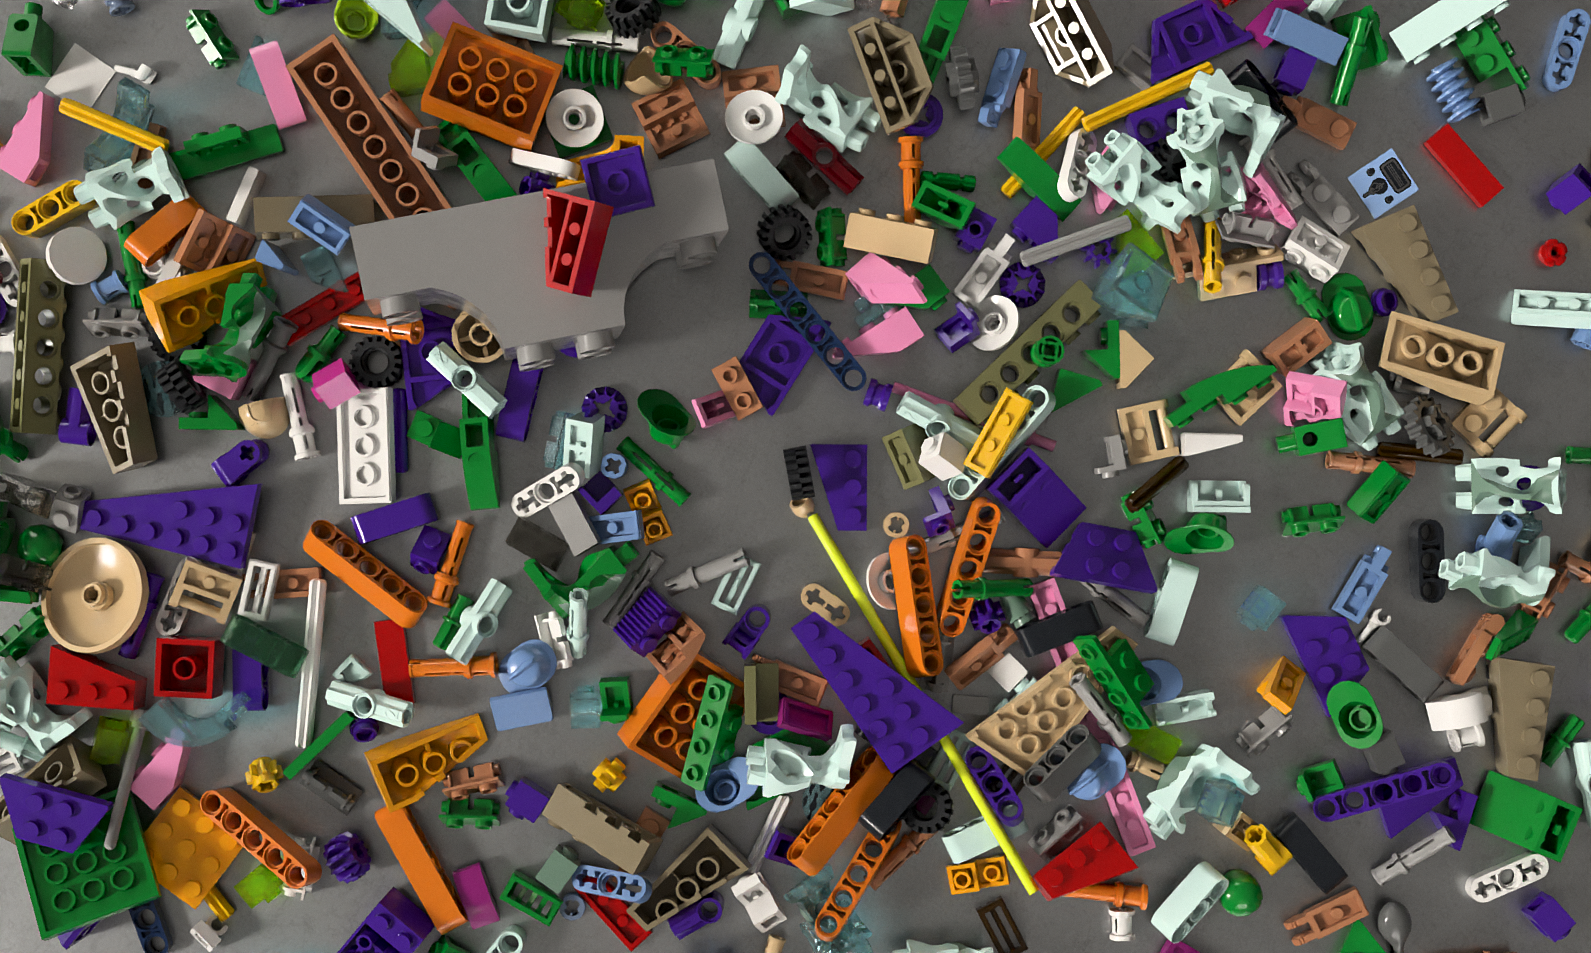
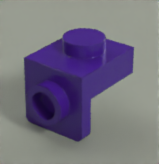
M960 301L955 304L957 314L934 329L936 336L951 353H954L980 335L977 322L980 321L978 315L971 307L966 308Z
M937 486L928 490L936 513L923 518V523L929 537L943 535L956 527L951 511L955 510L949 494L944 496L940 487Z
M424 525L410 553V565L420 573L435 575L439 571V564L450 543L451 535Z

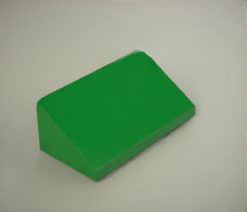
M1382 461L1350 498L1347 506L1359 517L1375 524L1411 480L1389 463Z

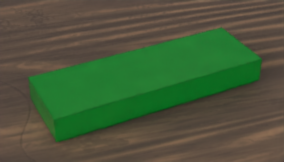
M344 712L283 770V774L289 780L300 774L358 717L353 712Z

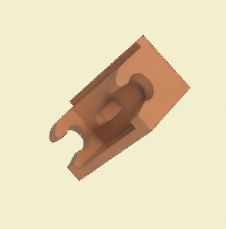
M1304 317L1259 352L1263 358L1273 363L1277 369L1276 373L1287 377L1289 371L1295 372L1333 342L1317 319Z

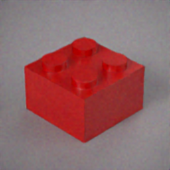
M175 635L156 638L154 696L214 699L222 696L225 638Z

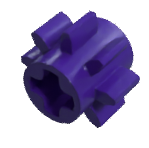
M538 171L537 173L530 172L529 176H525L521 180L519 194L543 191V188L554 189L555 186L553 183L548 182L550 175Z
M1114 238L1105 239L1080 248V251L1086 253V258L1083 262L1086 263L1089 260L1094 262V269L1100 266L1101 261L1106 265L1111 264L1108 256L1117 253V250L1112 249L1110 244ZM1103 246L1104 250H1102L1101 254L1095 255L1093 253L1096 247Z
M990 598L977 600L973 604L974 611L969 613L974 630L980 629L985 634L996 632L1001 627V621L1006 620L1000 601L993 602Z

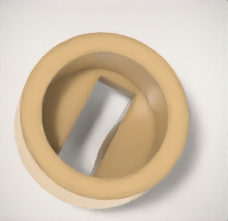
M812 498L791 500L789 504L794 514L800 518H807L809 512L811 514L814 513L815 505Z

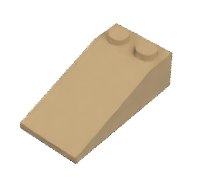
M1392 311L1379 367L1451 398L1480 406L1494 397L1505 343Z

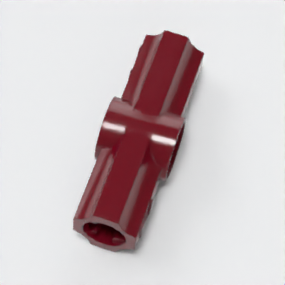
M802 118L784 136L812 163L816 170L822 172L846 196L852 193L864 179V176L844 159L832 144L826 142L815 130L810 129L803 122ZM821 151H828L833 159L827 164H821L816 159V156Z

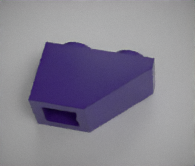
M1037 196L1010 224L1013 228L1011 233L1020 242L1024 243L1027 241L1032 247L1058 239L1057 215ZM1059 256L1050 258L1042 262L1045 263L1046 261H1048L1052 264Z

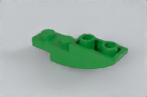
M936 0L918 43L932 84L936 79L942 62L947 56L969 0Z
M446 120L437 126L440 128V143L443 147L458 154L457 166L485 201L517 196L516 192L466 128Z
M1274 365L1247 366L1228 370L1201 380L1180 392L1186 403L1165 416L1163 420L1169 428L1177 425L1181 429L1194 420L1192 414L1199 409L1206 412L1218 403L1217 397L1223 405L1230 402L1233 405H1237L1249 396L1246 391L1255 385L1260 389L1273 379L1270 375L1276 372L1277 369Z
M462 394V419H459L460 442L470 509L475 511L500 508L498 452L495 450L494 416L490 419Z

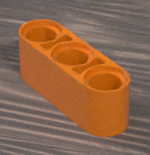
M191 195L180 202L174 203L171 200L126 239L124 247L145 267H150L168 253L181 237H185L198 209L206 210Z

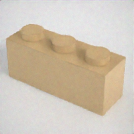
M859 207L858 212H850L843 247L924 264L932 263L939 228L931 227V221L915 219L914 223L903 221L904 216L887 213L885 218L875 216L876 210Z

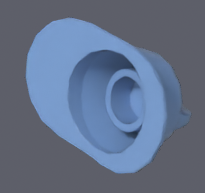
M530 639L521 643L507 654L500 663L499 678L503 687L509 693L540 688L555 673L557 667L556 655L546 642L539 639Z
M1164 660L1141 662L1154 682L1152 688L1140 702L1142 708L1173 700L1180 694L1183 687V679L1178 668Z
M1100 743L1101 753L1067 787L1069 795H1074L1082 800H1094L1118 785L1126 772V760L1122 752L1115 746Z
M738 756L729 759L711 769L706 790L700 792L695 789L696 799L701 807L715 813L732 810L754 795L758 785L747 784L749 766L746 765V757Z

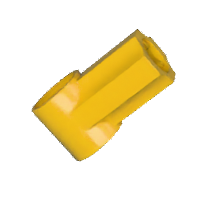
M1251 825L1245 830L1244 842L1255 854L1254 858L1271 876L1276 874L1293 858L1288 849L1277 838H1274L1264 825Z

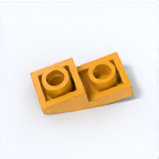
M649 478L623 489L631 511H642L645 539L643 540L646 546L673 535Z
M1005 854L971 859L959 864L946 866L951 895L977 892L981 888L1009 885L1011 882Z

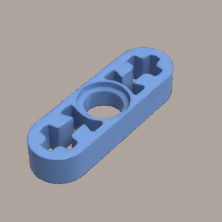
M1573 9L1564 14L1559 21L1542 75V84L1548 91L1558 92L1572 83L1591 24L1589 14L1583 9ZM1576 17V23L1580 24V26L1572 32L1573 23L1569 22V20ZM1562 43H1568L1572 47L1573 54L1570 58H1565L1560 54L1559 47ZM1561 65H1566L1561 68L1559 77L1563 81L1556 84V78L1552 77V75L1559 71Z
M580 865L572 875L574 888L589 894L638 904L646 902L652 894L651 882L639 875H631L630 873L590 865ZM583 876L597 878V884L583 882L582 878ZM615 876L618 881L617 887L614 891L608 892L606 882L610 877ZM627 884L632 886L639 885L642 887V890L635 893L626 890Z

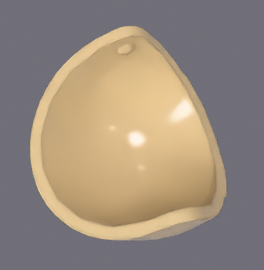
M650 46L644 47L633 58L624 74V83L627 88L640 95H653L662 92L673 83V76H661L660 73H655V63H652V59L656 50Z
M285 397L263 399L237 408L239 420L243 427L249 433L259 438L272 439L281 435L290 422Z

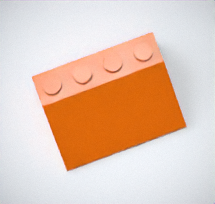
M453 21L421 97V111L514 148L531 152L563 65Z
M699 650L688 668L671 685L661 674L658 675L631 713L629 719L625 721L617 732V735L629 749L681 779L708 676L715 674L732 682L734 689L729 705L737 704L743 708L744 681Z

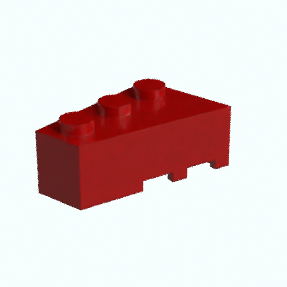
M543 188V198H547V217H544V227L548 230V246L545 247L546 286L571 294L591 297L614 207Z
M61 644L50 647L46 704L132 711L145 707L146 677L116 664L107 663L92 654L69 650Z
M1100 821L1032 877L1041 894L1049 902L1132 872L1139 867Z

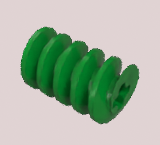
M571 43L565 55L563 79L569 73L570 80L576 81L580 75L581 82L586 84L591 77L592 84L595 86L599 85L603 79L605 88H609L614 81L616 90H620L625 74V61H621L620 52L616 53L613 60L610 59L609 50H605L603 56L599 57L597 48L593 49L591 55H587L586 46L584 45L580 52L576 53L575 44Z

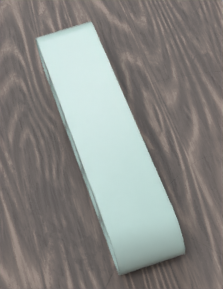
M1034 385L1023 393L1022 396L1034 402L1038 394L1044 393L1045 402L1040 407H1036L1033 403L1026 415L1025 426L1015 434L990 479L966 465L963 473L950 479L948 491L953 498L970 502L979 497L1054 409L1056 399L1050 390ZM967 481L970 486L969 491L962 496L959 490L962 482Z

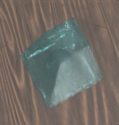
M1130 242L1100 276L1091 299L1113 315L1154 322L1157 320L1174 275Z

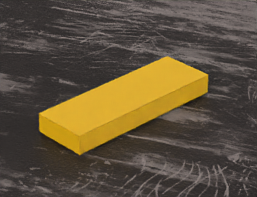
M1006 387L963 464L990 479L1034 402Z

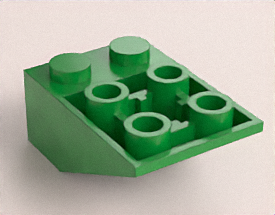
M1489 770L1477 798L1469 824L1561 863L1583 809Z

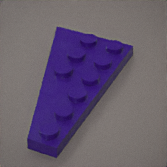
M262 484L85 501L80 529L242 569L246 567Z
M815 611L791 628L891 773L897 771L964 723Z

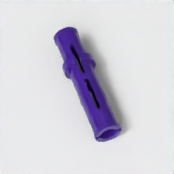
M147 572L150 595L146 611L138 626L134 640L135 632L122 644L118 655L124 658H137V653L152 611L157 609L158 606L156 600L165 577L159 574Z

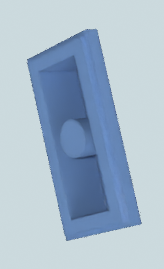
M310 194L301 199L287 221L337 256L351 238L349 227L356 226Z
M262 239L255 256L256 261L293 276L298 275L299 271L282 249Z
M547 687L490 698V705L498 731L549 722L554 719L553 704Z

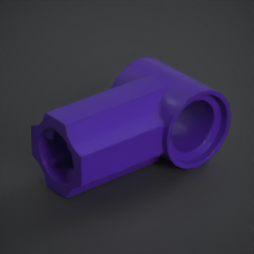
M69 387L66 416L61 420L58 429L59 441L67 444L92 446L96 439V430L79 388Z
M713 890L668 918L667 921L673 934L681 940L706 924L717 922L724 909L725 901L723 896ZM705 902H713L717 905L718 910L709 912L704 908L703 904Z

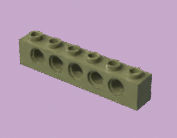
M24 258L20 259L10 415V431L14 433L56 435V429L60 424L57 405L62 393V388L59 384V372L63 368V357L60 354L61 343L65 338L62 319L67 308V302L64 298V286L67 283L55 276L56 274L49 268L46 259ZM42 283H45L48 288V293L45 297L40 292ZM41 311L46 316V323L44 325H41L38 320ZM39 340L43 342L45 347L42 354L37 351ZM38 369L43 374V379L40 383L35 379V373ZM36 398L41 401V408L38 412L33 407Z
M1081 279L1076 281L953 400L955 405L976 426L982 422L986 424L1006 387L1019 394L1016 389L1023 382L1028 385L1040 374L1036 370L1039 366L1024 358V349L1032 348L1036 341L1043 338L1045 328L1053 329L1062 343L1065 342L1067 345H1070L1081 334L1078 329L1084 323L1089 326L1101 315L1098 309L1104 303ZM1066 308L1073 309L1076 312L1077 319L1075 322H1070L1065 318L1064 312ZM1005 367H1010L1015 371L1016 379L1014 382H1009L1003 377V369ZM984 387H990L995 391L996 397L993 402H988L983 398L982 390Z

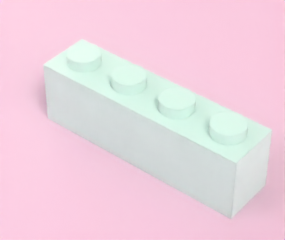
M1440 0L1388 35L1406 64L1413 60L1416 65L1431 55L1428 50L1439 44L1443 48L1457 39L1454 33L1464 27L1467 31H1470L1484 22L1481 17L1491 10L1494 14H1497L1511 4L1509 0Z

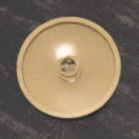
M88 538L68 547L52 564L42 589V615L45 617V625L52 637L69 650L87 654L104 653L123 644L135 632L146 611L149 583L145 567L138 555L130 547L111 539Z

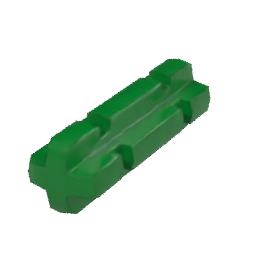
M922 171L920 174V186L926 180L946 190L958 191L960 188L962 191L973 192L976 187V177L973 175L960 177V174L943 172L933 174V171Z

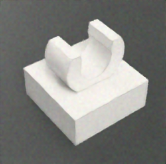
M215 914L211 915L206 923L201 919L190 931L209 952L221 942L219 937L223 936L228 929L227 925L218 931L212 928L211 924L217 918Z

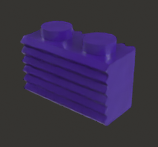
M648 587L643 596H640V600H637L636 604L632 605V609H629L628 613L625 614V617L621 618V622H618L617 626L613 627V631L631 650L645 657L648 653L655 650L662 636L674 628L677 619L682 613L664 595L654 588Z

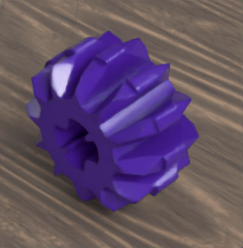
M348 831L340 833L324 845L325 852L323 857L327 860L325 865L330 868L331 875H336L339 882L344 881L347 884L354 882L370 870L369 863L371 862V857L367 853L369 849L365 848L364 841L359 840L355 833L351 834Z

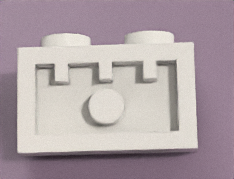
M1302 215L1297 220L1298 226L1291 231L1287 241L1280 247V250L1284 253V259L1289 263L1299 267L1322 283H1326L1339 271L1351 246Z

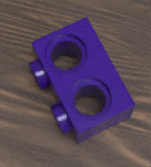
M1184 96L1128 114L1124 119L1128 135L1138 140L1149 152H1153L1154 146L1160 147L1158 143L1160 138L1166 140L1167 136L1165 134L1167 132L1175 133L1174 129L1168 126L1167 118L1170 116L1177 118V109L1184 108L1188 110ZM1146 125L1150 127L1152 138L1143 137L1140 134V126Z

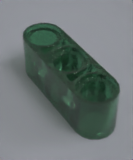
M233 613L220 638L223 644L291 678L297 677L310 652L292 640L236 613Z

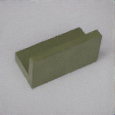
M915 423L882 437L904 490L936 477L919 464L921 446L924 440L929 437L925 433V429Z
M744 663L745 725H757V722L777 721L779 704L778 663Z

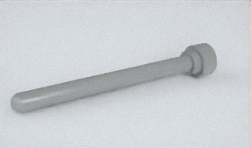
M141 709L131 711L129 721L132 722L131 728H133L104 841V847L108 850L116 847L145 731L149 730V726H153L155 713Z

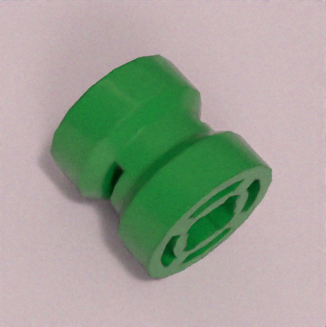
M1051 335L1036 341L1031 348L1030 354L1033 363L1037 366L1049 368L1063 358L1065 350L1062 341L1058 337Z

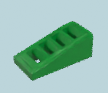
M1520 609L1516 610L1493 639L1486 653V658L1492 661L1530 639L1538 624V620Z
M518 870L514 871L499 899L547 926L551 925L564 902L563 899ZM519 883L523 887L518 896H516L513 892ZM530 889L533 893L526 903L522 899L527 890ZM539 894L543 898L537 909L532 907V904ZM549 900L553 904L547 915H544L541 912Z

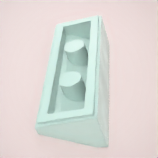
M1514 289L1511 324L1591 329V293Z

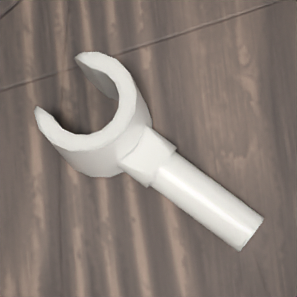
M143 63L138 71L117 64L114 66V71L131 75L145 84H151L157 74L156 71Z
M1383 608L1372 610L1369 613L1370 622L1356 638V641L1362 644L1377 626L1387 625L1391 621V615H1386L1382 618V621H1379L1378 613Z

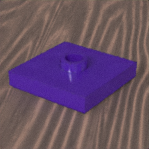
M640 145L580 160L590 200L613 206L612 217L656 206Z

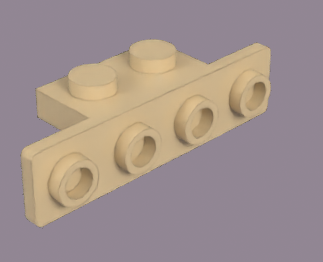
M1276 244L1274 249L1267 247L1234 248L1229 252L1221 253L1225 263L1221 278L1222 289L1217 293L1206 292L1203 289V272V280H1197L1199 300L1206 301L1256 292V265L1283 261L1284 253ZM1204 254L1201 255L1200 262L1204 258ZM1165 263L1164 270L1170 280H1176L1173 265ZM1191 263L1182 264L1185 278L1193 277Z

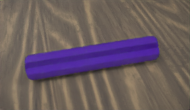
M393 388L395 473H406L408 471V437L406 436L407 394L406 389Z

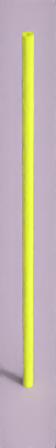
M815 513L808 517L810 524L896 670L901 676L922 691L916 679L907 672L905 660L818 513ZM946 735L939 740V743L1028 894L1031 895L1037 892L1039 888L951 738L949 735Z

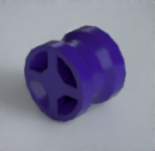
M1281 261L1256 265L1258 291L1266 290L1267 287L1283 288L1284 270Z
M871 378L863 405H874L880 411L885 412L893 385L889 383L883 385L878 383L877 379Z

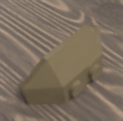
M1033 0L1030 26L1056 75L1090 87L1115 72L1112 44L1089 0Z
M874 16L847 28L886 134L890 135L915 124L934 86L914 34Z

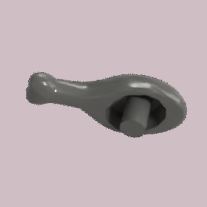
M1391 901L1385 904L1379 913L1378 928L1382 936L1391 944L1393 953H1404V944L1412 927L1411 916L1403 904Z

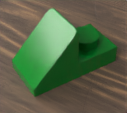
M1107 320L1103 322V327H1099L1098 331L1099 345H1103V349L1084 350L1081 353L1108 379L1116 380L1120 378L1119 320Z
M208 395V418L207 412H191L189 417H179V429L245 430L239 418L216 395Z
M417 410L406 436L428 445L429 448L461 459L460 427Z
M657 781L651 796L656 798L655 802L669 809L671 806L676 807L667 829L706 815L707 810L700 806L696 798Z

